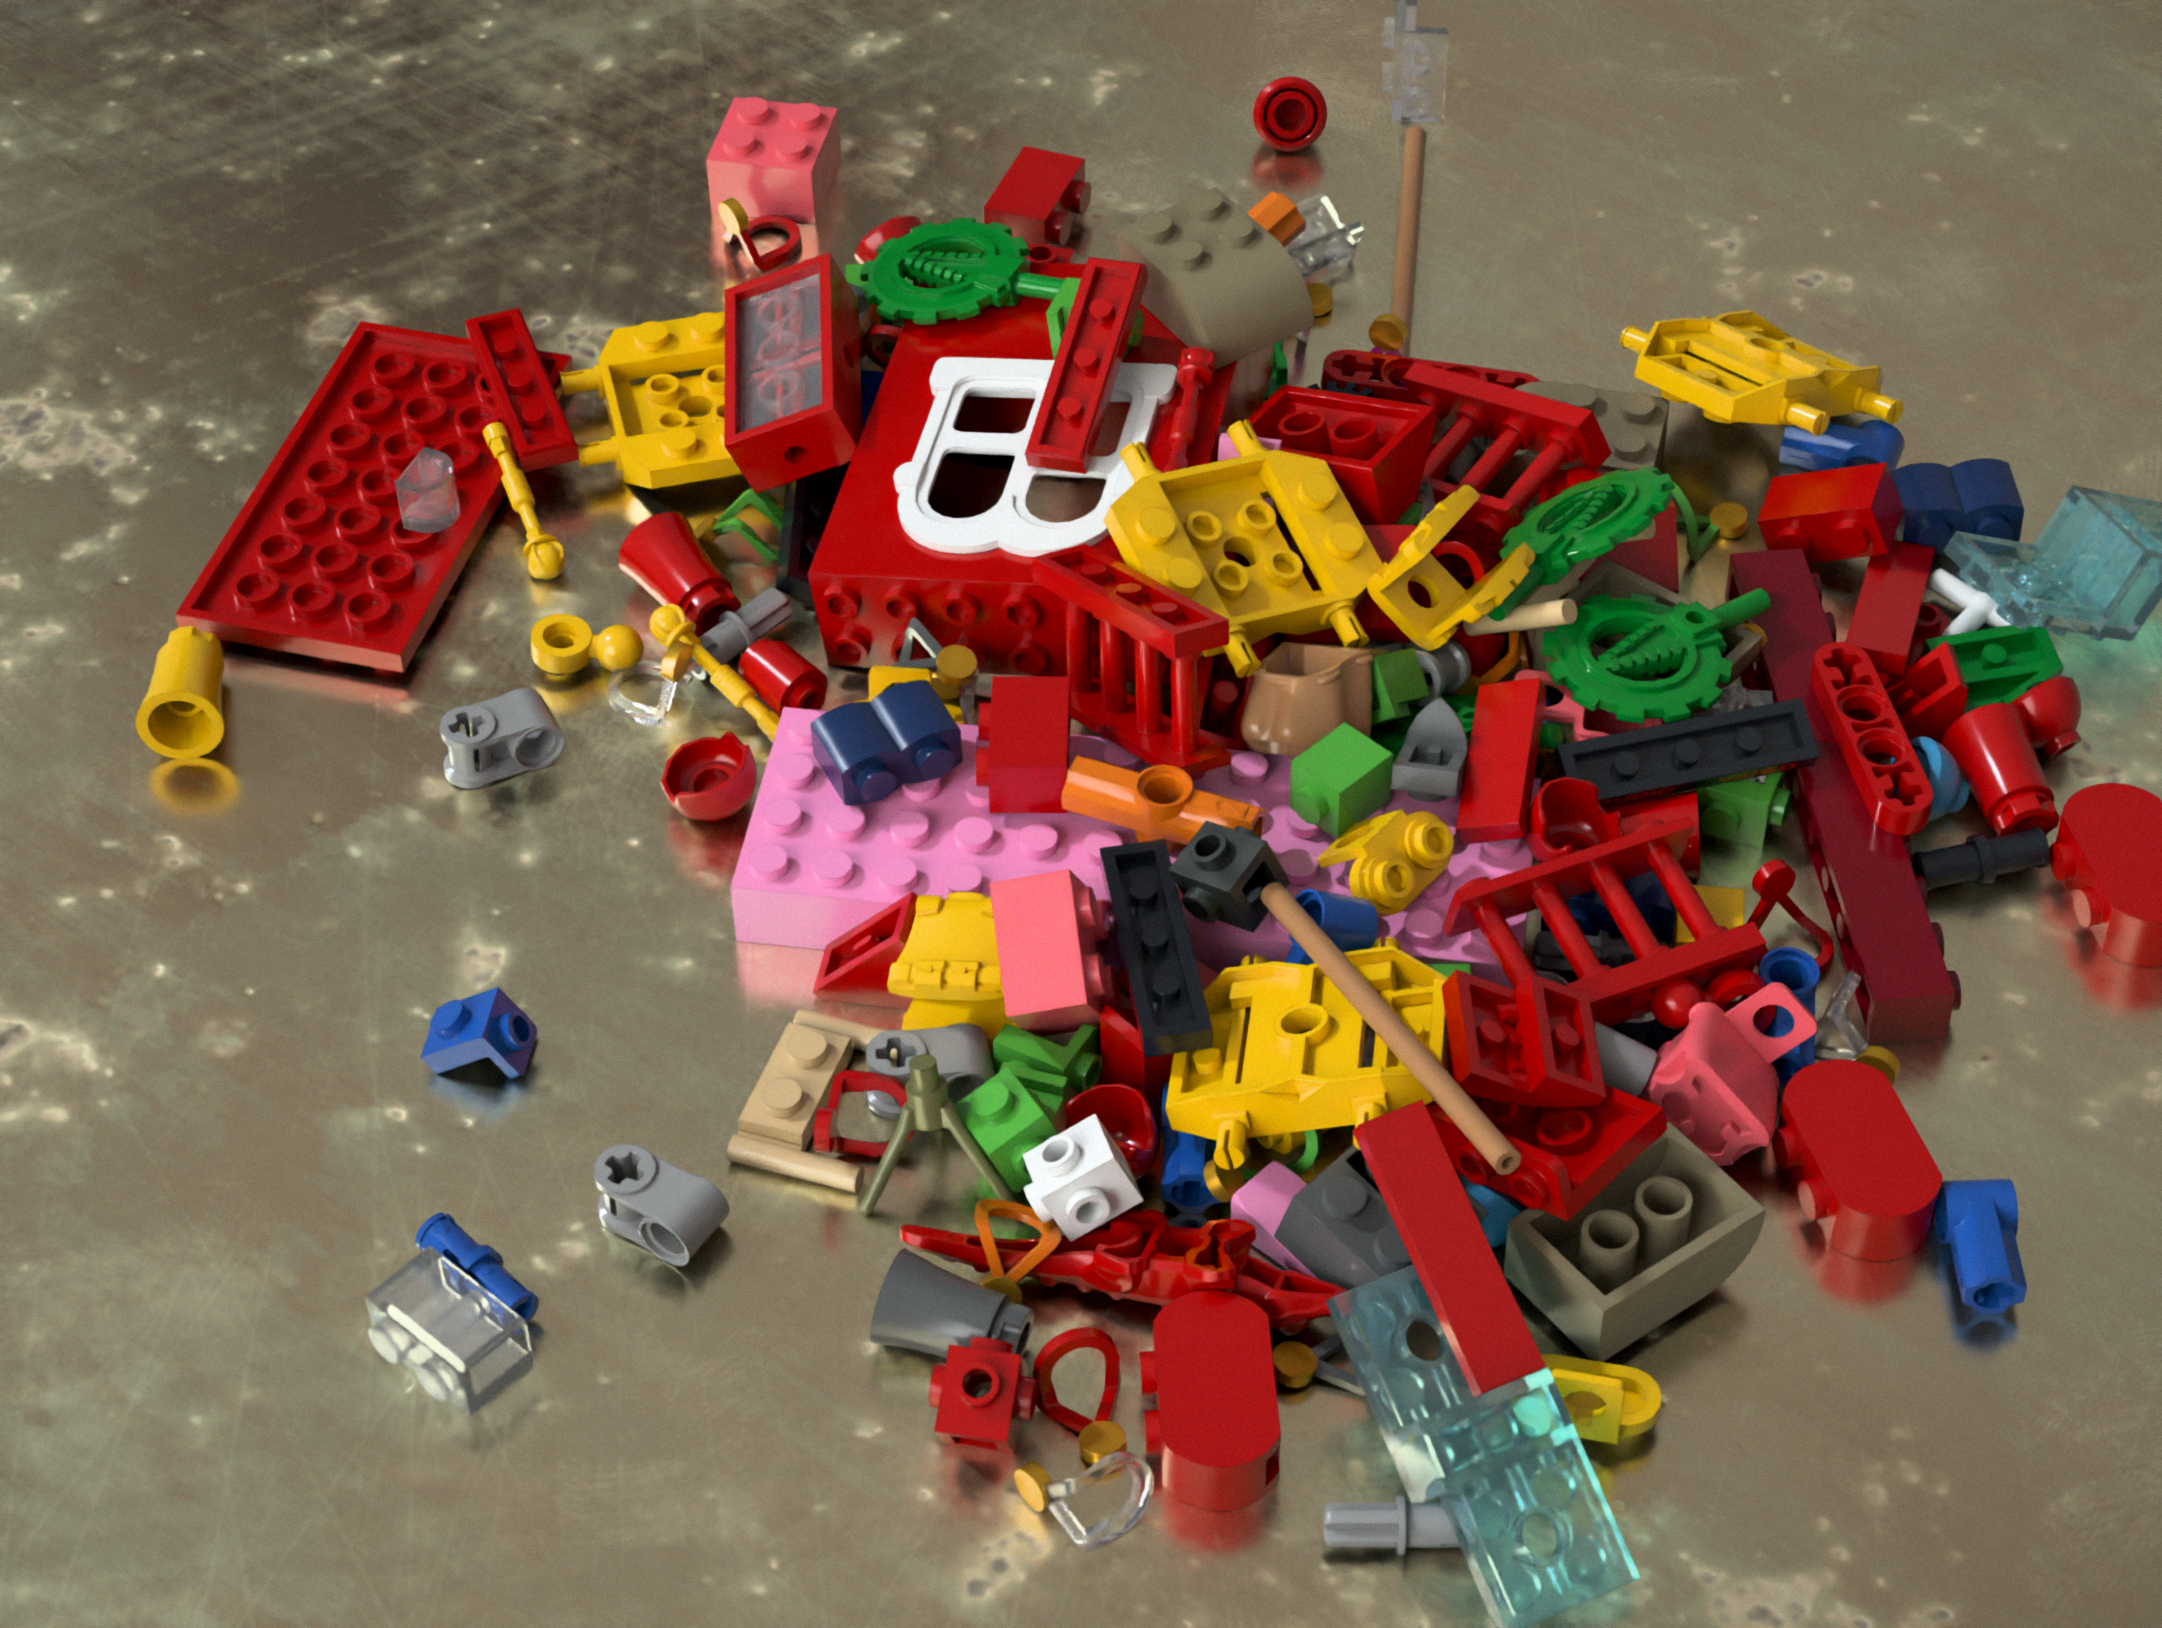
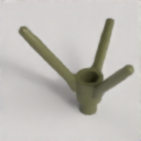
M929 1054L913 1057L909 1061L911 1078L905 1085L907 1103L902 1107L897 1127L861 1202L860 1210L865 1214H870L873 1211L911 1132L917 1129L921 1131H934L942 1128L951 1131L999 1199L1021 1204L963 1123L952 1101L949 1100L947 1081L942 1075L938 1074L936 1058Z

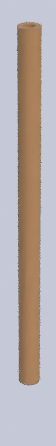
M1418 126L1410 127L1405 132L1390 314L1399 317L1407 327V338L1398 349L1403 357H1409L1426 146V132Z
M1279 882L1268 884L1260 895L1262 903L1495 1171L1500 1175H1507L1515 1171L1521 1162V1154L1290 892Z

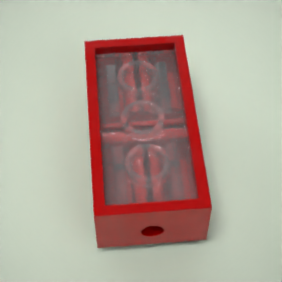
M828 252L725 289L724 446L755 494L779 485L789 484L799 478L831 467H838L851 461L863 431L859 300L831 253Z

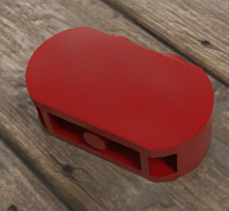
M2103 783L2083 788L2073 794L2064 805L2056 842L2050 846V867L2052 873L2058 881H2064L2074 900L2075 913L2079 923L2085 928L2089 927L2103 953L2115 960L2133 966L2162 967V802L2156 795L2127 784Z
M1844 1059L1819 1061L1795 1073L1784 1089L1778 1128L1775 1130L1771 1143L1777 1163L1782 1169L1789 1168L1798 1185L1800 1204L1807 1219L1817 1221L1832 1248L1855 1259L1873 1262L1892 1261L1908 1256L1918 1250L1926 1242L1932 1231L1935 1217L1934 1205L1940 1193L1943 1176L1887 1076L1867 1064Z
M1204 1290L1176 1298L1167 1304L1153 1320V1351L1139 1352L1141 1395H1155L1156 1410L1144 1411L1146 1455L1160 1454L1162 1484L1180 1501L1209 1511L1240 1509L1262 1499L1273 1489L1280 1478L1281 1431L1269 1317L1256 1303L1232 1292Z

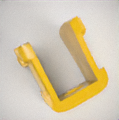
M1463 485L1456 492L1451 493L1445 500L1439 502L1398 549L1399 552L1389 564L1384 562L1367 583L1368 593L1378 607L1409 639L1424 650L1432 651L1441 647L1452 637L1458 629L1456 626L1465 620L1468 623L1474 624L1483 616L1489 614L1495 607L1501 605L1503 600L1530 571L1528 567L1535 560V553L1524 541L1468 590H1465L1433 557L1430 551L1481 496L1470 485ZM1408 581L1417 582L1427 590L1431 598V608L1421 607L1414 602L1408 592Z
M973 892L950 893L946 899H942L941 895H919L916 901V915L909 938L897 962L891 964L887 988L890 993L914 998L907 1013H904L901 1030L939 1028L957 1023H970L981 1027L987 1033L990 1049L993 1052V1040L1006 1023L1018 1028L1020 1027L1006 1017L991 896L986 897L983 894Z

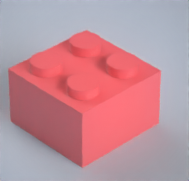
M734 97L706 158L711 212L719 213V203L729 197H733L742 205L748 217L758 218L776 215L784 216L794 222L816 224L841 163L838 108L821 107L812 103L794 104L766 101L759 97Z
M1070 869L989 883L1006 1017L1023 1030L1040 1037L1078 1031L1083 1023L1096 1028L1100 1027L1099 1015L1106 1004L1119 1005L1120 1003L1119 985L1113 965L1105 966L1101 940L1111 938L1110 919L1105 900H1096L1092 887H1087Z

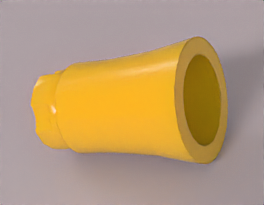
M194 626L179 627L169 633L168 642L162 646L157 654L151 683L136 714L135 725L141 740L150 749L163 756L175 759L200 757L215 749L222 740L224 721L221 693L224 660L222 658L223 649L221 642L213 633L202 632Z

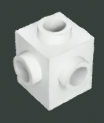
M1096 1114L1089 1116L1060 1134L1050 1137L1042 1144L1022 1155L1033 1181L1023 1187L1029 1203L1043 1224L1054 1219L1070 1242L1144 1201L1124 1154Z

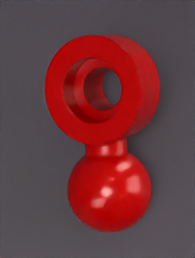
M1745 969L1731 970L1719 975L1708 985L1706 990H1702L1692 979L1682 977L1656 986L1653 989L1654 994L1650 999V1007L1653 1016L1661 1025L1669 1029L1682 1030L1690 1022L1689 1012L1694 1005L1700 1002H1712L1726 1013L1767 986V984L1760 975ZM1742 996L1739 1000L1730 1002L1732 999ZM1776 1005L1761 1007L1754 1014V1025L1761 1033L1773 1021Z

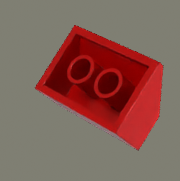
M1282 385L1247 420H1250L1257 437L1282 440L1281 451L1325 460L1360 524L1379 525L1394 524L1417 500L1437 421V412L1434 406Z

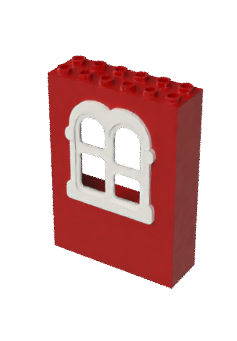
M1030 262L1029 273L1066 279V277L1081 279L1086 264ZM919 283L918 286L921 288H935L922 283ZM1023 296L1015 307L1003 305L999 308L989 305L980 309L981 314L959 321H957V317L938 320L937 324L930 325L914 324L913 320L906 319L808 571L828 666L872 668L875 665L891 666L897 663L902 650L905 631L911 618L915 617L924 625L942 648L949 645H961L970 649L977 659L975 673L1017 676H1067L1065 603L1057 594L1033 581L1032 557L1087 544L1126 565L1104 523L1110 506L1134 483L1129 469L1120 457V452L1128 444L1134 442L1136 446L1137 441H1141L1144 443L1145 449L1155 468L1161 472L1163 471L1166 459L1172 451L1169 438L1175 410L1181 406L1184 390L1177 382L1176 376L1181 353L1187 346L1140 303L1138 310L1142 312L1144 318L1141 340L1137 346L1131 347L1125 360L1121 362L1087 474L1028 466L1025 457V451L1055 361L1052 356L1046 311L1052 303L1051 300ZM1273 345L1215 370L1211 386L1207 390L1202 391L1198 397L1196 410L1199 413L1193 446L1187 449V468L1217 462L1221 433H1227L1228 428L1237 421L1241 420L1243 423L1244 419H1247L1263 404L1275 362ZM949 453L1015 456L1003 494L997 504L985 513L967 518L942 516L932 510L929 505V496L943 458ZM1039 476L1101 478L1106 480L1101 500L1096 508L1084 517L1076 520L1057 523L1043 521L1031 515L1027 509V499L1033 481ZM1090 613L1092 673L1101 678L1099 620ZM1125 632L1126 681L1135 682V642ZM916 639L911 660L933 658ZM1161 652V683L1171 684V660L1166 658L1164 653Z

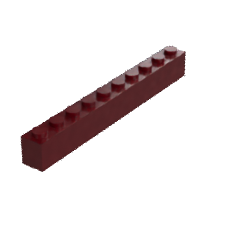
M1802 548L1730 554L1725 601L1733 600L1757 588L1765 590L1771 601V607L1768 611L1738 624H1756L1763 629L1768 639L1767 643L1761 648V660L1753 663L1759 704L1761 706L1802 698L1820 754L1814 766L1785 771L1784 786L1785 789L1793 791L1791 808L1867 1046L1946 1039L1952 1011H1958L1961 1006V986L1957 973L1955 971H1947L1943 959L1944 937L1942 928L1938 922L1931 923L1927 913L1928 892L1925 879L1922 875H1914L1911 866L1912 847L1910 836L1887 833L1877 827L1871 819L1811 687L1810 680L1816 651L1825 644L1836 642L1834 616L1831 612L1824 613L1821 604L1822 584L1819 573L1817 571L1810 572ZM1844 678V687L1849 686L1850 678ZM1852 709L1845 712L1852 719L1866 721L1865 710ZM1870 753L1865 756L1872 763L1881 765L1880 753ZM1894 790L1892 793V798H1895Z

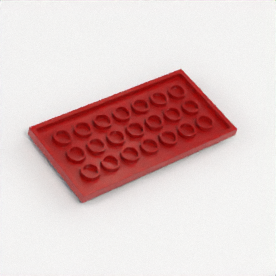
M360 321L177 610L175 617L178 628L194 626L202 632L213 633L220 640L404 673L506 493L501 480L503 471L499 461L494 458L492 450L488 448L483 436V430L487 425L502 422L469 340L467 338ZM537 350L559 400L563 393L560 372L573 371L571 355ZM514 454V462L517 466V469H520V466Z

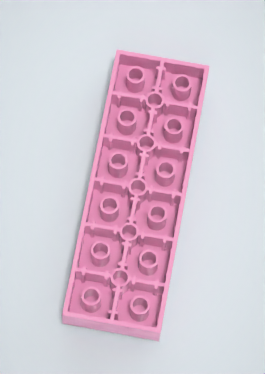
M783 707L730 886L736 941L825 950L827 944L911 892H914L917 896L941 895L942 899H946L948 894L954 892H973L988 897L991 896L989 886L991 882L1070 869L1087 887H1092L1096 900H1105L1110 919L1111 938L1101 940L1105 966L1113 965L1116 975H1118L1123 968V963L1101 872L1099 848L1139 843L1136 840L1133 829L1072 811H1068V813H990L989 787L976 786L977 747H989V741H979L978 725L959 723L956 724L961 731L963 761L946 775L919 783H904L887 797L876 802L854 806L845 805L813 753L810 724L828 711ZM1070 734L1069 768L1076 756L1091 758L1139 773L1152 767L1149 763L1105 737ZM1225 749L1231 752L1230 765L1207 771L1204 777L1192 781L1193 788L1266 809V826L1261 839L1268 842L1291 883L1286 889L1294 898L1306 889H1316L1352 896L1349 886V875L1351 867L1357 858L1321 868L1316 859L1337 839L1315 824L1305 822L1290 808L1291 761L1296 757ZM1534 778L1530 807L1540 790L1541 779ZM1463 783L1456 797L1447 796L1445 800L1437 802L1416 800L1408 795V791L1391 789V800L1365 820L1400 809L1406 815L1418 811H1427L1436 815L1448 826L1453 835L1454 846L1451 860L1446 869L1404 910L1394 915L1378 918L1376 939L1381 937L1384 947L1386 937L1396 939L1401 945V951L1424 964L1470 963L1472 975L1513 989L1479 928L1448 938L1442 926L1455 891L1468 881L1478 877H1488L1491 880L1533 866L1534 856L1527 846L1526 839L1518 838L1462 845L1456 832V824ZM1185 847L1174 852H1168L1171 865L1174 864ZM1177 885L1194 957L1220 974L1225 968L1240 966L1242 959L1250 955L1252 964L1254 954L1263 956L1268 962L1286 961L1293 943L1290 940L1288 931L1270 911L1254 933L1216 920L1214 923H1207L1195 917L1185 908L1182 903L1184 895ZM1528 912L1505 919L1523 951Z

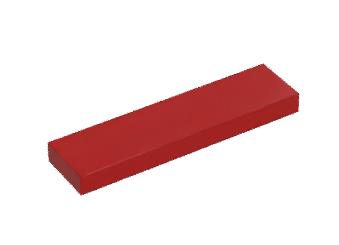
M1088 257L1025 451L1028 466L1087 474L1148 280L1146 264Z
M520 308L465 320L468 340L501 422L505 425L510 437V444L520 469L525 473L579 460L577 443Z
M1893 540L1889 554L1870 556L1845 642L1857 645L1865 650L1877 672L1898 676L1904 675L1933 565L1935 547Z
M1423 1099L1359 1124L1352 1132L1474 1399L1544 1369L1546 1365Z

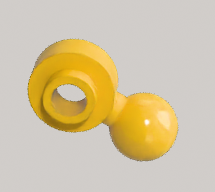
M554 614L539 620L531 630V656L534 663L539 668L554 674L576 672L584 668L591 659H597L605 669L611 672L624 673L632 670L639 664L644 652L643 641L638 632L622 624L609 626L599 635L592 634L589 625L581 618L569 614Z

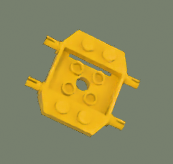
M1750 310L1721 313L1714 318L1704 316L1701 319L1678 318L1655 321L1650 333L1632 325L1626 327L1620 337L1622 348L1639 354L1634 374L1635 378L1659 388V395L1664 399L1677 403H1692L1702 408L1703 416L1715 422L1727 424L1745 422L1768 425H1795L1812 433L1814 436H1820L1828 428L1830 417L1853 413H1868L1891 425V423L1895 424L1903 413L1904 407L1901 401L1894 400L1880 393L1884 376L1879 366L1859 367L1791 337ZM1736 374L1742 375V376H1744V377L1747 378V381H1745V380H1743V379H1741V378H1739V377H1736V376H1734V375H1736Z
M725 311L717 313L705 312L692 317L660 322L648 321L640 325L616 328L611 333L598 357L599 364L593 365V368L560 372L564 397L572 394L598 391L599 399L604 398L608 419L612 425L614 436H611V439L583 444L577 443L580 468L615 462L616 470H621L624 483L650 489L742 474L724 446ZM706 368L700 375L682 378L670 375ZM650 377L644 384L632 385L630 381ZM695 413H703V414H706V415L700 416V417H689V416H688V415L695 414Z
M1244 419L1243 423L1241 420L1237 421L1227 430V435L1231 438L1241 457L1162 473L1155 468L1143 442L1137 441L1136 446L1134 442L1130 443L1121 450L1120 457L1129 469L1134 483L1110 506L1104 523L1128 567L1229 619V644L1203 651V656L1209 657L1226 653L1236 671L1237 677L1243 678L1245 674L1247 677L1253 675V671L1262 665L1251 645L1276 632L1303 635L1334 627L1344 647L1363 648L1369 642V637L1365 634L1359 623L1354 609L1367 595V583L1382 565V562L1325 460L1276 449L1268 450L1262 446L1252 428L1250 420ZM1272 498L1321 590H1312L1302 572L1303 564L1300 557L1290 550L1275 522V511L1263 499ZM1232 551L1239 553L1247 559L1250 567H1243L1235 561L1228 560L1224 552Z
M1380 937L1375 940L1370 949L1343 952L1448 1071L1450 1046L1441 987L1448 977L1401 951L1399 942L1391 937H1386L1385 947ZM1254 954L1253 964L1250 955L1244 957L1240 966L1225 968L1203 990L1212 1025L1213 1048L1174 1053L1165 1109L1172 1130L1216 1140V1149L1213 1155L1214 1161L1219 1167L1230 1170L1231 1159L1234 1169L1239 1168L1243 1164L1245 1140L1247 1138L1355 1125L1356 1128L1361 1123L1423 1099L1425 1105L1435 1100L1376 1033L1372 1067L1363 1068L1362 1062L1367 1022L1315 963L1303 965L1278 961L1268 962L1263 956ZM1312 1029L1306 1033L1299 1034L1301 1031ZM1353 1135V1144L1358 1150L1361 1151L1357 1143V1140Z

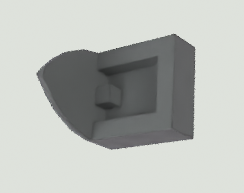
M1438 697L1416 715L1407 731L1404 745L1393 764L1391 789L1408 791V795L1416 800L1437 802L1445 800L1447 796L1456 797L1464 781L1468 756L1467 736L1461 720L1444 698Z

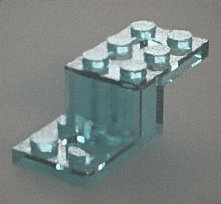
M2072 485L2033 544L1956 531L1943 551L1961 568L1958 572L1960 578L1974 589L1987 593L1998 604L1996 608L1998 615L2014 627L2027 630L2029 626L2041 627L2058 635H2066L2067 632L2080 633L2096 641H2103L2105 637L2132 641L2162 598V502Z
M1414 1265L1348 1290L1326 1301L1410 1501L1427 1502L1437 1497L1440 1498L1495 1628L1530 1627L1640 1578L1549 1367L1473 1397ZM1412 1322H1424L1437 1332L1440 1340V1350L1434 1360L1419 1359L1408 1348L1406 1335L1407 1329ZM1530 1516H1538L1547 1520L1555 1530L1556 1547L1548 1558L1535 1556L1524 1544L1522 1536L1523 1527Z

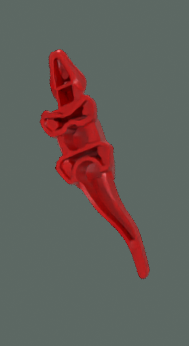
M1152 1209L1123 1212L1112 1219L1110 1229L1090 1231L1072 1242L1069 1241L1066 1235H1061L1059 1245L1019 1280L1022 1281L1025 1277L1040 1279L1043 1285L1053 1287L1059 1282L1075 1285L1081 1292L1097 1290L1109 1294L1114 1300L1126 1298L1157 1304L1162 1309L1176 1298L1192 1292L1204 1290L1232 1292L1246 1297L1260 1306L1269 1317L1270 1328L1286 1336L1298 1334L1305 1329L1310 1321L1316 1318L1329 1316L1338 1320L1346 1317L1351 1310L1354 1299L1347 1289L1339 1285L1314 1278L1300 1271L1289 1269L1281 1271L1251 1257L1250 1245L1256 1239V1230L1253 1224L1247 1223L1245 1220H1211L1200 1229L1169 1226L1168 1218L1158 1210ZM902 1225L900 1227L901 1240L920 1252L925 1251L939 1256L948 1262H960L970 1265L979 1273L990 1271L980 1236L916 1225ZM994 1238L1004 1272L1006 1273L1036 1247L1040 1238Z

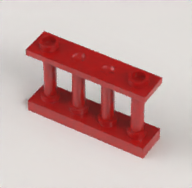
M1415 362L1402 377L1413 399L1412 403L1436 407V425L1443 424L1451 427L1427 456L1415 503L1423 504L1426 517L1439 502L1445 500L1451 493L1456 492L1463 485H1470L1481 496L1451 530L1480 538L1491 546H1504L1502 540L1510 528L1517 526L1522 521L1520 513L1563 463L1574 462L1599 469L1612 453L1592 410ZM1484 436L1495 439L1492 445L1457 485L1438 480L1474 437L1480 438ZM1529 449L1540 453L1501 499L1482 493L1518 450Z
M1087 544L1032 557L1033 581L1057 594L1065 603L1067 676H1070L1071 718L1152 766L1170 765L1184 770L1191 777L1192 781L1204 777L1207 771L1230 765L1231 752L1198 734L1197 659L1203 656V651L1229 644V619ZM1090 613L1099 620L1101 678L1092 673ZM1125 632L1135 642L1136 698L1126 693ZM1161 652L1164 653L1166 658L1171 660L1172 719L1162 713Z
M1689 815L1666 823L1660 820L1651 821L1637 828L1632 834L1491 880L1488 877L1472 879L1455 891L1442 926L1448 938L1479 928L1512 987L1516 990L1530 973L1537 974L1505 919L1538 909L1578 977L1577 981L1568 983L1565 986L1589 994L1593 1020L1607 1027L1652 1012L1650 999L1654 994L1653 989L1656 986L1682 977H1688L1695 981L1702 990H1706L1716 977L1725 972L1736 969L1753 971L1767 943L1754 921L1728 930L1725 926H1718L1679 863L1695 827ZM1654 871L1695 941L1672 949L1666 945L1660 946L1622 881ZM1596 890L1637 960L1613 969L1609 965H1602L1564 900Z

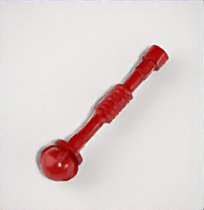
M1199 346L1187 347L1181 353L1176 378L1184 390L1181 406L1175 410L1169 438L1172 451L1166 459L1162 473L1187 468V449L1193 446L1199 413L1196 410L1198 397L1202 391L1207 390L1211 386L1216 369L1215 355L1213 351Z

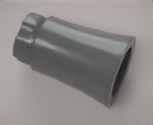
M903 1248L893 1260L880 1289L871 1321L870 1341L874 1344L912 1349L947 1358L949 1345L969 1347L971 1338L984 1337L1011 1343L1014 1346L1012 1354H1019L1023 1357L1031 1335L1035 1312L1028 1307L1010 1301V1296L971 1282Z

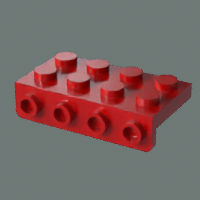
M1449 1050L1448 1073L1454 1078ZM1604 1084L1606 1098L1599 1106L1576 1108L1525 1106L1468 1094L1521 1154V1162L1518 1168L1510 1174L1500 1175L1435 1101L1425 1105L1456 1173L1464 1175L1476 1185H1486L1513 1197L1528 1208L1540 1209L1567 1222L1668 1129L1662 1107Z

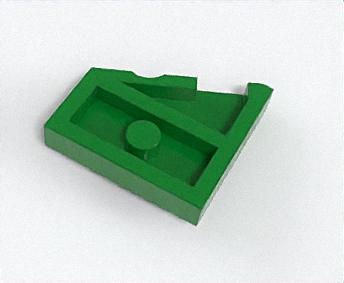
M2042 620L1925 639L1921 656L1924 657L1945 641L1953 646L1968 687L1964 714L1988 704H2010L2035 686L2054 677L2061 676L2064 668Z

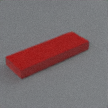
M1540 677L1479 685L1456 824V832L1462 845L1526 837L1547 695Z

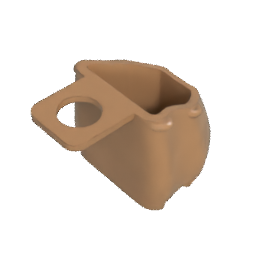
M1281 643L1261 661L1262 665L1253 671L1255 679L1240 722L1241 735L1248 749L1259 753L1297 757L1344 722L1370 738L1372 729L1371 662L1374 659L1373 656L1386 654L1388 650L1369 647L1350 648L1336 644Z

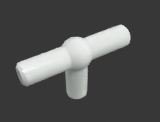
M1942 568L1935 570L1928 580L1929 590L1963 609L1958 617L1941 633V637L1978 631L1984 624L1996 628L2032 622L2001 604L1998 597L1987 590L1979 591Z

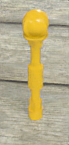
M500 422L491 423L484 428L483 436L488 448L492 450L494 458L499 461L503 471L501 480L512 508L515 512L520 513L526 528L528 542L525 544L523 551L526 558H528L529 573L537 579L550 580L556 578L565 567L564 548L555 536L546 534L540 526L533 509L536 503L524 472L521 469H517L514 462V453L505 425Z
M667 604L657 608L650 618V630L657 641L667 648L676 640L689 644L692 647V658L711 675L710 682L738 709L744 708L757 721V726L768 735V739L773 743L780 717L774 711L769 712L754 697L755 690L728 664L721 665L701 645L702 641L694 634L696 624L691 620H687L682 608L675 604Z

